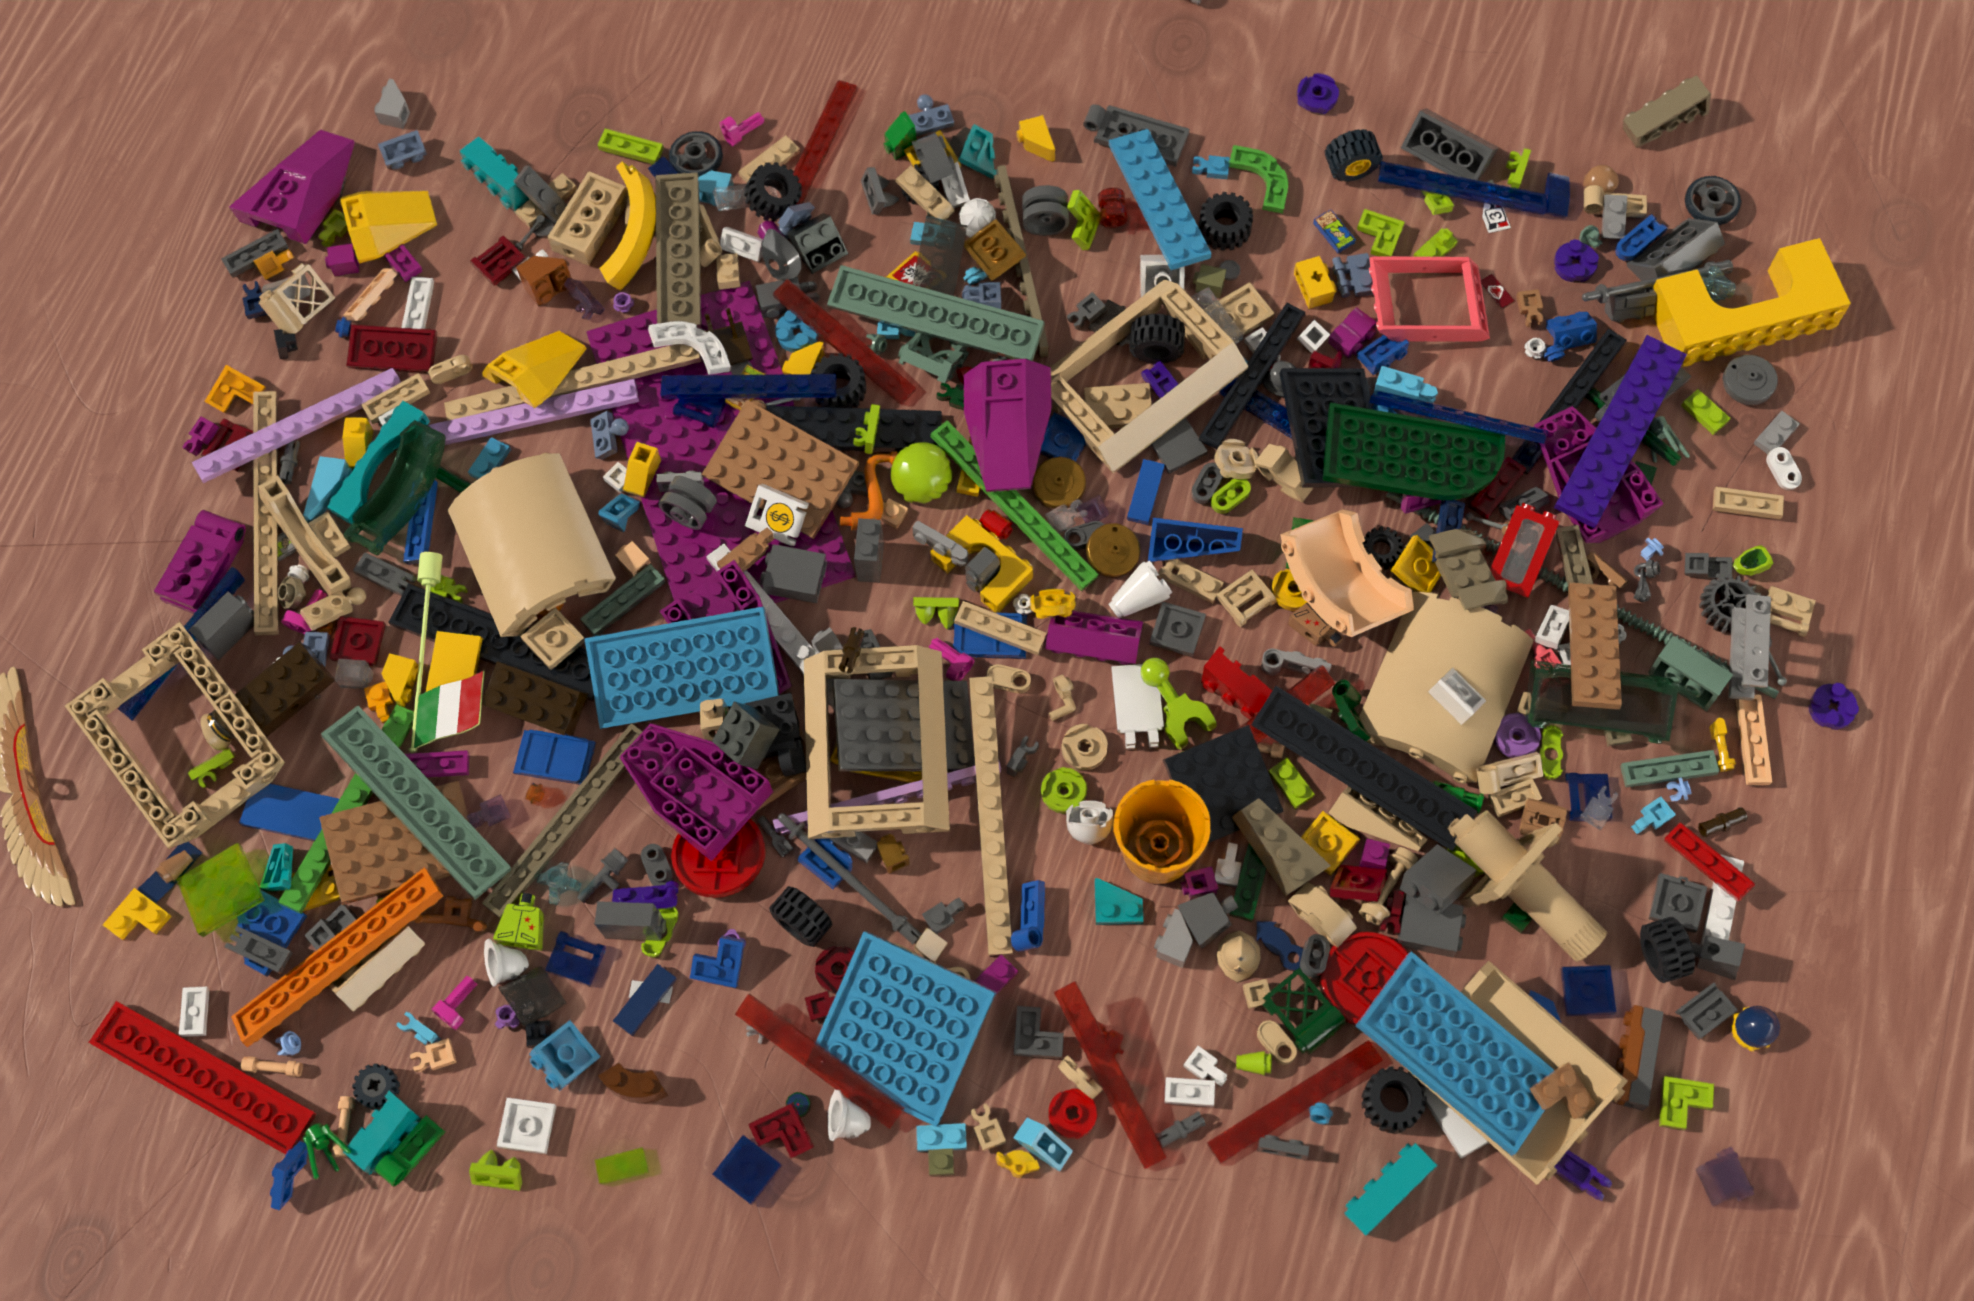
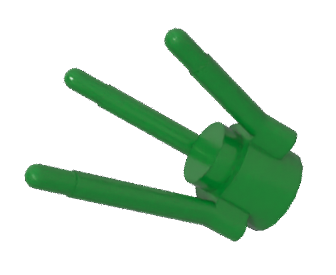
M319 1123L307 1129L303 1140L307 1145L314 1179H318L319 1175L313 1147L317 1150L322 1149L334 1170L338 1172L339 1167L327 1147L330 1143L329 1139L331 1138L347 1154H351V1150L331 1131L328 1124L323 1125Z

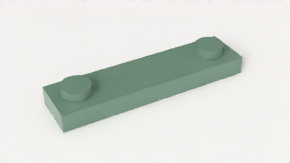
M649 564L580 618V620L594 637L598 636L666 583L665 579Z
M1714 750L1625 762L1620 765L1625 788L1677 781L1680 777L1684 780L1712 776L1719 773Z

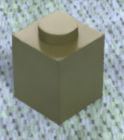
M1201 264L1200 271H1195L1193 284H1196L1195 293L1220 298L1225 283L1226 269Z

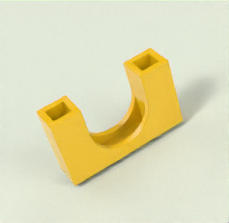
M966 515L946 535V537L965 548L968 554L980 552L986 547L998 557L1001 566L999 573L980 592L981 602L994 613H1000L1033 579L1032 565L1026 559L1021 560L1010 546H1004L999 542V538L993 532L988 533L982 528V524L977 519H971ZM934 549L930 551L931 561L947 574L956 566L948 555L942 556L935 552Z

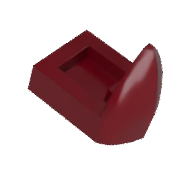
M1339 350L1335 358L1332 359L1313 351L1308 368H1340L1342 352Z

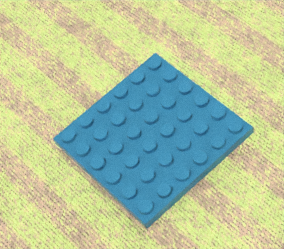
M864 931L806 1064L937 1127L992 1004L996 991L868 931Z

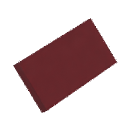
M351 325L346 366L357 369L389 370L393 368L394 371L429 373V369L434 366L438 332L431 329Z

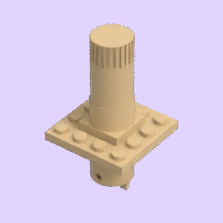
M1488 811L1481 813L1474 820L1468 814H1465L1460 820L1456 818L1452 821L1448 830L1453 837H1456L1455 843L1486 873L1460 901L1466 908L1478 907L1482 903L1487 904L1491 900L1494 902L1498 898L1504 899L1508 895L1575 962L1586 958L1603 942L1605 936H1607V931L1540 863L1545 857L1542 854L1543 850L1546 847H1552L1559 840L1557 835L1563 829L1557 823L1526 833L1515 839Z

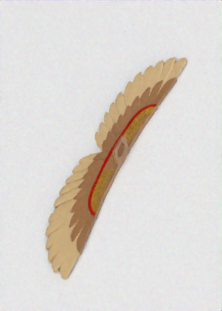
M11 667L7 676L4 672L0 675V791L13 794L1 810L0 816L3 818L2 827L6 829L4 839L8 841L7 849L11 853L12 863L14 865L17 864L19 877L24 878V884L28 889H33L36 897L40 898L42 895L48 904H51L52 900L59 907H63V901L73 906L75 905V899L69 882L70 878L50 829L34 772L26 725L23 691H21L17 669Z

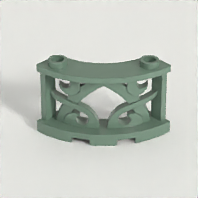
M917 332L909 342L901 347L898 354L900 357L899 364L909 363L937 375V381L944 384L949 382L956 374V367L961 368L967 359L969 352L966 350L969 346L949 341L950 345L955 349L954 351L943 350L933 354L929 340L934 337Z

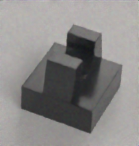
M282 329L274 330L280 360L287 359L288 352L298 350L295 333L283 334Z
M550 1020L525 1023L526 1046L528 1048H535L552 1034Z

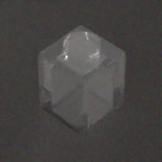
M338 659L334 680L340 688L364 690V688L368 687V683L373 678V670L365 660Z

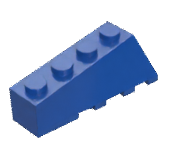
M1153 518L1148 561L1154 562L1240 551L1243 528Z

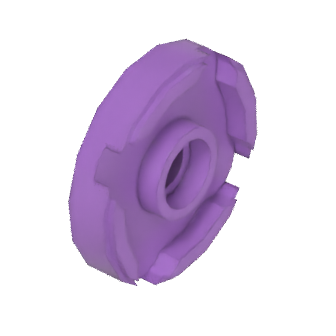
M1520 713L1508 714L1502 718L1494 738L1495 745L1501 753L1507 757L1515 758L1535 752L1540 743L1541 733L1539 726L1532 718L1523 716L1524 714ZM1513 735H1518L1520 740H1515Z

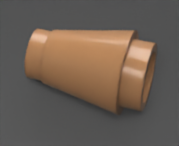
M183 850L181 853L159 863V867L155 870L168 884L170 881L174 882L193 859Z

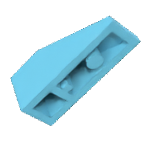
M319 457L303 514L308 523L327 511L331 497L337 494L342 487L344 479L351 474L352 469L345 459Z

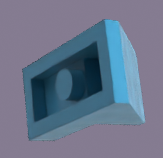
M621 493L600 509L598 514L605 524L625 532L628 517L639 509L640 501Z

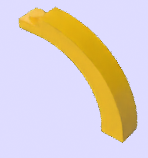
M621 162L616 168L623 178L629 193V220L619 246L613 255L599 268L607 283L620 291L629 283L642 265L651 246L656 227V198L649 178L638 172L634 166L631 165L629 167L624 162Z

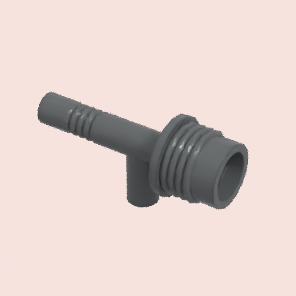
M616 848L608 853L604 859L600 860L605 866L577 896L583 903L587 901L595 889L603 882L612 890L620 885L610 874L613 872L618 876L629 859Z

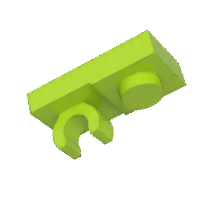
M1524 148L1522 156L1515 151L1510 153L1509 159H1513L1515 162L1508 160L1506 168L1516 169V172L1510 173L1507 184L1511 185L1508 194L1517 196L1531 153L1529 149Z
M1441 228L1414 253L1413 257H1444L1457 245L1458 240L1452 236L1453 233L1450 230Z
M871 404L870 412L865 413L864 425H868L867 431L864 428H856L855 435H861L862 438H854V445H865V453L868 454L873 453L880 417V405Z
M229 747L189 770L188 774L192 780L199 777L198 783L204 788L206 787L203 781L204 776H210L213 781L217 780L216 774L209 770L215 769L218 766L220 769H223L232 764V758L235 757V753Z

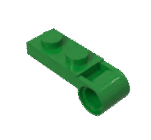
M425 1115L394 1152L387 1154L378 1162L375 1172L391 1186H397L443 1136L445 1131Z

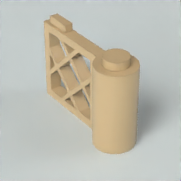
M303 263L299 264L292 270L294 275L276 290L272 292L267 290L259 297L261 299L259 301L260 306L276 326L283 330V334H296L307 321L335 299L309 264L305 266ZM305 272H308L312 277L311 286L301 285V276ZM288 286L296 287L295 299H288L283 291ZM301 287L311 289L310 301L300 300ZM315 289L322 290L327 296L321 303L314 302ZM299 302L309 304V313L304 317L299 313Z

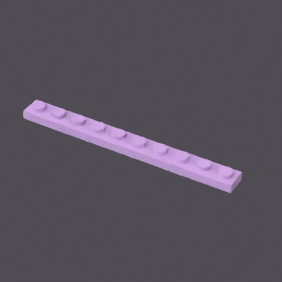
M391 368L197 459L192 464L202 482L205 483L363 408L361 404L396 386L401 381L394 369Z
M634 379L547 398L536 408L524 403L427 425L423 431L424 444L427 449L636 403L639 402L636 382Z
M999 762V773H1001L1000 762ZM975 766L947 773L948 791L953 789V785L962 784V786H967L975 783ZM923 780L831 804V808L885 805L890 802L901 804L908 801V798L912 796L923 798ZM807 811L788 816L797 825L803 822L805 823L804 828H808ZM778 819L773 820L777 833L781 832L782 835L792 833Z

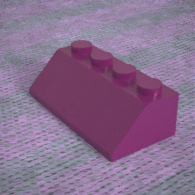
M1072 610V615L1068 617L1051 616L1046 649L1058 654L1066 652L1072 653L1077 657L1091 656L1101 661L1115 660L1125 665L1136 664L1143 622Z

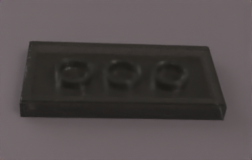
M926 215L912 285L954 296L967 231L966 225Z

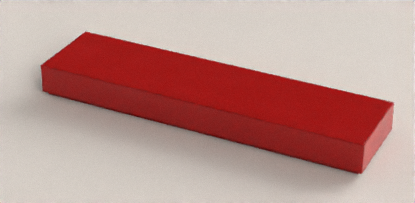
M1681 822L1664 838V842L1737 902L1755 886L1751 879Z

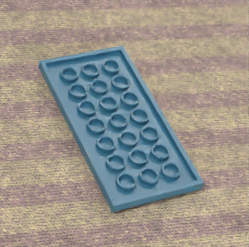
M765 607L584 638L600 729L700 712V703L705 700L721 698L727 706H732L734 701L746 704L752 701L779 696Z
M1413 952L1407 954L1356 1024V1027L1511 1156L1516 1154L1545 1111L1542 1110L1529 1088L1552 1073L1554 1069Z

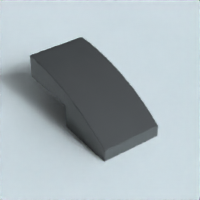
M1685 553L1686 576L1705 580H1717L1721 575L1725 579L1728 575H1732V557H1709V553Z
M341 904L326 920L321 919L304 936L318 950L357 920L358 917L347 904Z

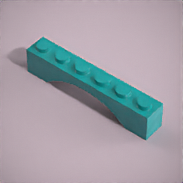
M402 401L394 409L391 418L381 427L379 435L369 444L364 456L356 462L351 474L344 479L342 487L337 494L331 497L327 508L335 516L354 527L357 526L368 510L369 487L379 465L398 447L419 438L430 422L426 414L405 401Z

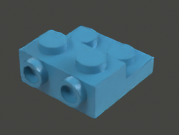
M571 1020L552 1033L529 1053L532 1066L536 1070L542 1069L547 1075L545 1077L547 1084L552 1089L557 1088L559 1091L600 1058V1055Z

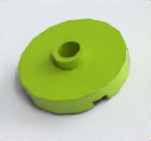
M1065 767L1057 768V770L1048 773L1041 786L1043 802L1049 809L1066 814L1067 809L1071 805H1073V808L1080 806L1079 802L1085 801L1087 796V785L1083 776L1076 770ZM1066 789L1068 793L1063 795L1060 793V790Z

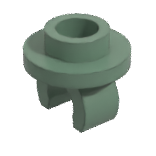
M1589 225L1582 230L1579 237L1581 243H1585L1588 246L1591 245L1593 248L1602 244V241L1598 239L1599 229L1596 226Z
M866 335L867 338L872 340V345H864L865 350L872 351V354L877 356L886 350L887 341L884 335Z

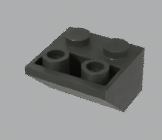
M822 213L787 233L801 260L812 274L849 254L831 216Z

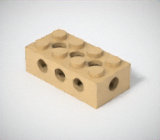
M588 171L548 235L552 251L589 266L627 205L628 193L626 186Z

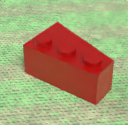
M1219 646L1204 665L1201 683L1208 692H1215L1221 696L1227 705H1234L1240 709V712L1246 718L1255 719L1272 690L1254 674L1249 676L1240 669L1242 664L1237 660L1234 663L1223 655L1225 650Z

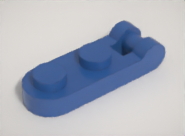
M1651 214L1618 242L1615 250L1617 257L1624 261L1634 259L1656 239L1663 236L1668 227L1656 221L1657 218Z

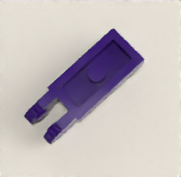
M1569 1150L1566 1151L1554 1166L1557 1169L1556 1174L1602 1201L1605 1195L1590 1185V1180L1593 1178L1606 1188H1610L1612 1185L1610 1179L1599 1173L1597 1168Z

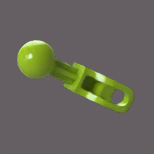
M1150 658L1143 663L1140 670L1143 682L1148 686L1157 687L1167 702V705L1163 708L1167 715L1165 733L1177 749L1182 750L1188 744V738L1184 731L1185 722L1195 721L1205 731H1212L1217 727V722L1206 704L1200 701H1193L1186 694L1178 696L1168 680L1170 670L1164 660Z

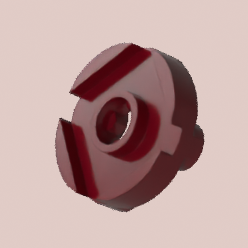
M831 946L822 951L817 957L815 977L825 991L834 995L837 994L855 952L851 948ZM835 965L839 967L841 965L844 966V973L842 975L833 974L835 971L833 967Z

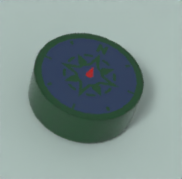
M795 1092L787 1098L786 1105L793 1102L801 1118L809 1113L811 1103L807 1095Z

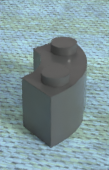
M936 133L912 142L917 158L929 183L954 174L953 169L956 166L952 156L947 157L944 150L946 145L942 136H937Z

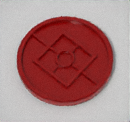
M749 819L712 861L679 833L672 846L671 859L679 881L688 890L704 897L721 898L740 892L755 880L763 867L766 850L764 839L758 826Z
M1374 932L1351 934L1339 947L1333 946L1330 949L1326 968L1320 975L1323 996L1341 1012L1346 1022L1356 1026L1409 953L1394 939L1383 934Z

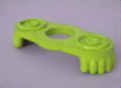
M1552 725L1547 726L1542 732V745L1539 752L1543 776L1548 780L1558 778L1563 772L1561 769L1563 757L1561 737L1563 733L1559 727L1556 728V726ZM1549 748L1554 749L1558 754L1557 759H1547L1544 754L1545 750Z
M675 907L659 909L663 918L666 919L668 932L664 938H661V941L646 940L645 943L641 944V949L645 956L651 958L659 956L666 943L672 938L673 929L679 915Z

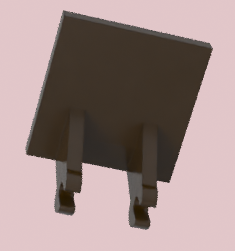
M730 308L725 309L730 326L713 330L709 314H705L708 330L705 332L708 333L710 331L719 339L730 365L753 360L742 321L733 322Z

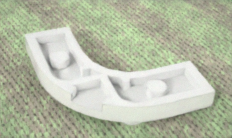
M681 321L649 325L648 332L654 347L684 344L693 347L700 353L709 375L730 372L731 365L724 347L719 339L710 331L707 333L697 328L696 324Z

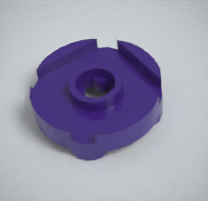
M1316 73L1309 78L1306 76L1298 85V105L1310 112L1326 114L1338 101L1339 88L1337 89L1334 79L1328 75ZM1319 90L1321 91V96H1316L1313 92L1316 93Z
M1577 239L1571 240L1557 250L1554 257L1555 271L1562 279L1568 282H1574V280L1587 281L1596 271L1599 256L1587 244L1581 243ZM1572 259H1577V260H1579V261H1580V265H1579L1578 263H1576L1575 265H1573V264H1572Z
M1841 683L1820 686L1812 694L1809 704V713L1812 719L1822 727L1827 726L1832 728V730L1847 727L1859 711L1855 696ZM1830 702L1837 704L1838 711L1828 708Z

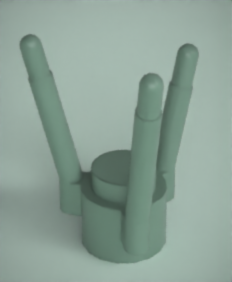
M1665 417L1654 418L1649 425V431L1660 439L1667 438L1675 452H1678L1680 449L1685 457L1689 458V453L1677 438L1671 426L1668 425ZM1651 449L1652 460L1656 463L1657 453Z

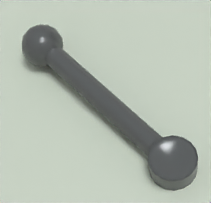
M539 215L536 219L537 222L520 243L515 244L519 251L523 249L524 243L538 226L546 222L544 216Z

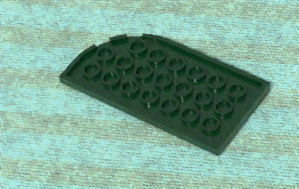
M1330 403L1322 481L1437 500L1466 498L1482 491L1496 477L1504 459L1506 433Z

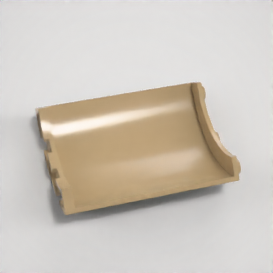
M543 453L520 459L501 467H495L488 474L467 487L454 499V502L448 509L501 637L521 636L538 619L536 615L545 608L549 611L565 603V598L575 594L582 597L590 594L605 593L616 579L560 453Z
M1412 592L1414 610L1402 615L1359 716L1370 736V739L1366 742L1371 745L1375 744L1394 748L1408 753L1413 758L1426 760L1447 772L1458 783H1477L1476 769L1485 763L1534 640L1513 624L1511 627L1501 622V616L1482 607L1464 610L1460 600L1451 597L1448 601L1439 599L1438 594ZM1452 668L1486 700L1462 725L1428 692Z
M1488 961L1461 993L1554 1070L1569 1062L1596 1106L1581 1117L1573 1119L1563 1101L1559 1100L1548 1109H1545L1517 1153L1511 1156L1425 1083L1423 1084L1538 1185L1543 1178L1548 1181L1556 1173L1557 1169L1554 1166L1575 1141L1579 1144L1586 1137L1588 1132L1585 1129L1611 1100L1616 1103L1625 1093L1622 1088L1627 1080Z

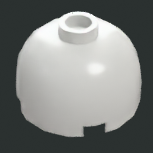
M1098 801L1079 802L1080 806L1075 808L1071 805L1066 811L1067 829L1074 839L1091 845L1102 841L1108 836L1113 825V811L1111 808L1110 810L1106 809V804Z

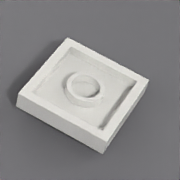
M507 1098L497 1147L547 1154L556 1105Z

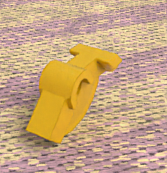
M1014 1150L1007 1153L1006 1156L1001 1152L996 1154L997 1165L1011 1171L1012 1175L1016 1178L1039 1170L1038 1161L1028 1152Z

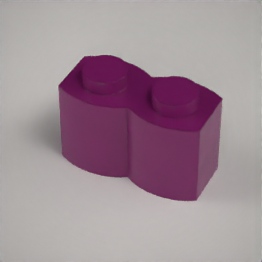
M1356 307L1331 333L1328 344L1337 351L1340 350L1347 358H1350L1353 354L1357 355L1363 348L1362 343L1366 340L1370 341L1377 332L1376 321Z

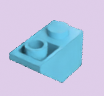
M711 170L700 176L699 202L728 207L734 188L732 174Z

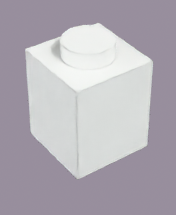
M1314 320L1297 340L1313 353L1330 334Z

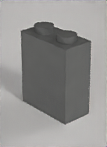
M858 518L854 555L857 579L859 582L880 583L884 550L881 520Z
M773 544L771 552H768L766 555V572H762L760 578V585L763 586L764 591L769 595L817 603L827 567L826 554Z
M227 592L188 631L204 649L219 661L254 626V617L252 616L254 611L241 596L237 595L234 597L231 593Z
M1437 844L1404 873L1400 890L1440 915L1471 887L1476 869Z
M1406 895L1403 901L1400 933L1397 942L1404 948L1453 958L1457 951H1461L1463 937L1459 935L1460 928L1464 929L1466 923V914H1463L1464 906L1451 904L1438 915L1411 896Z
M597 901L594 925L605 939L661 941L662 933L666 931V919L663 918L654 903Z

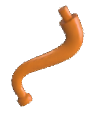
M897 452L876 454L868 459L864 467L869 498L868 511L852 512L851 517H840V526H851L852 531L857 530L858 518L878 520L882 518L884 505L875 474V467L877 464L889 462L892 465Z

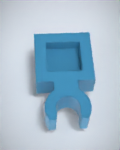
M1209 155V160H1204V158L1196 156L1194 157L1193 164H1199L1200 166H1193L1192 173L1199 175L1207 172V178L1227 180L1230 157Z

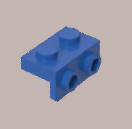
M1577 312L1573 315L1557 316L1554 319L1546 320V329L1554 338V345L1559 344V347L1569 349L1592 344L1597 341V323L1588 312Z
M1383 335L1358 352L1357 358L1372 375H1375L1380 371L1381 366L1389 367L1396 359L1399 361L1404 358L1408 353L1409 342L1407 339L1403 342H1392Z
M830 838L814 839L849 872L852 871L853 861L846 851L837 849ZM807 848L798 857V862L833 890L843 880L811 849Z

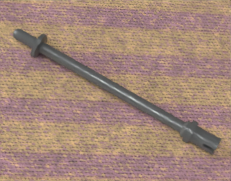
M1731 260L1717 263L1707 262L1704 268H1699L1698 271L1701 277L1706 276L1708 279H1713L1717 275L1732 273L1733 263ZM1681 273L1607 288L1604 284H1599L1596 286L1595 291L1584 293L1582 300L1591 301L1597 299L1602 304L1608 301L1609 296L1651 288L1657 279Z
M779 814V822L792 832L789 835L791 840L796 837L801 840L891 921L893 931H898L912 945L916 943V940H919L922 933L907 921L908 918L905 915H897L814 839H808V834L803 830L805 823L802 822L797 825L786 814Z

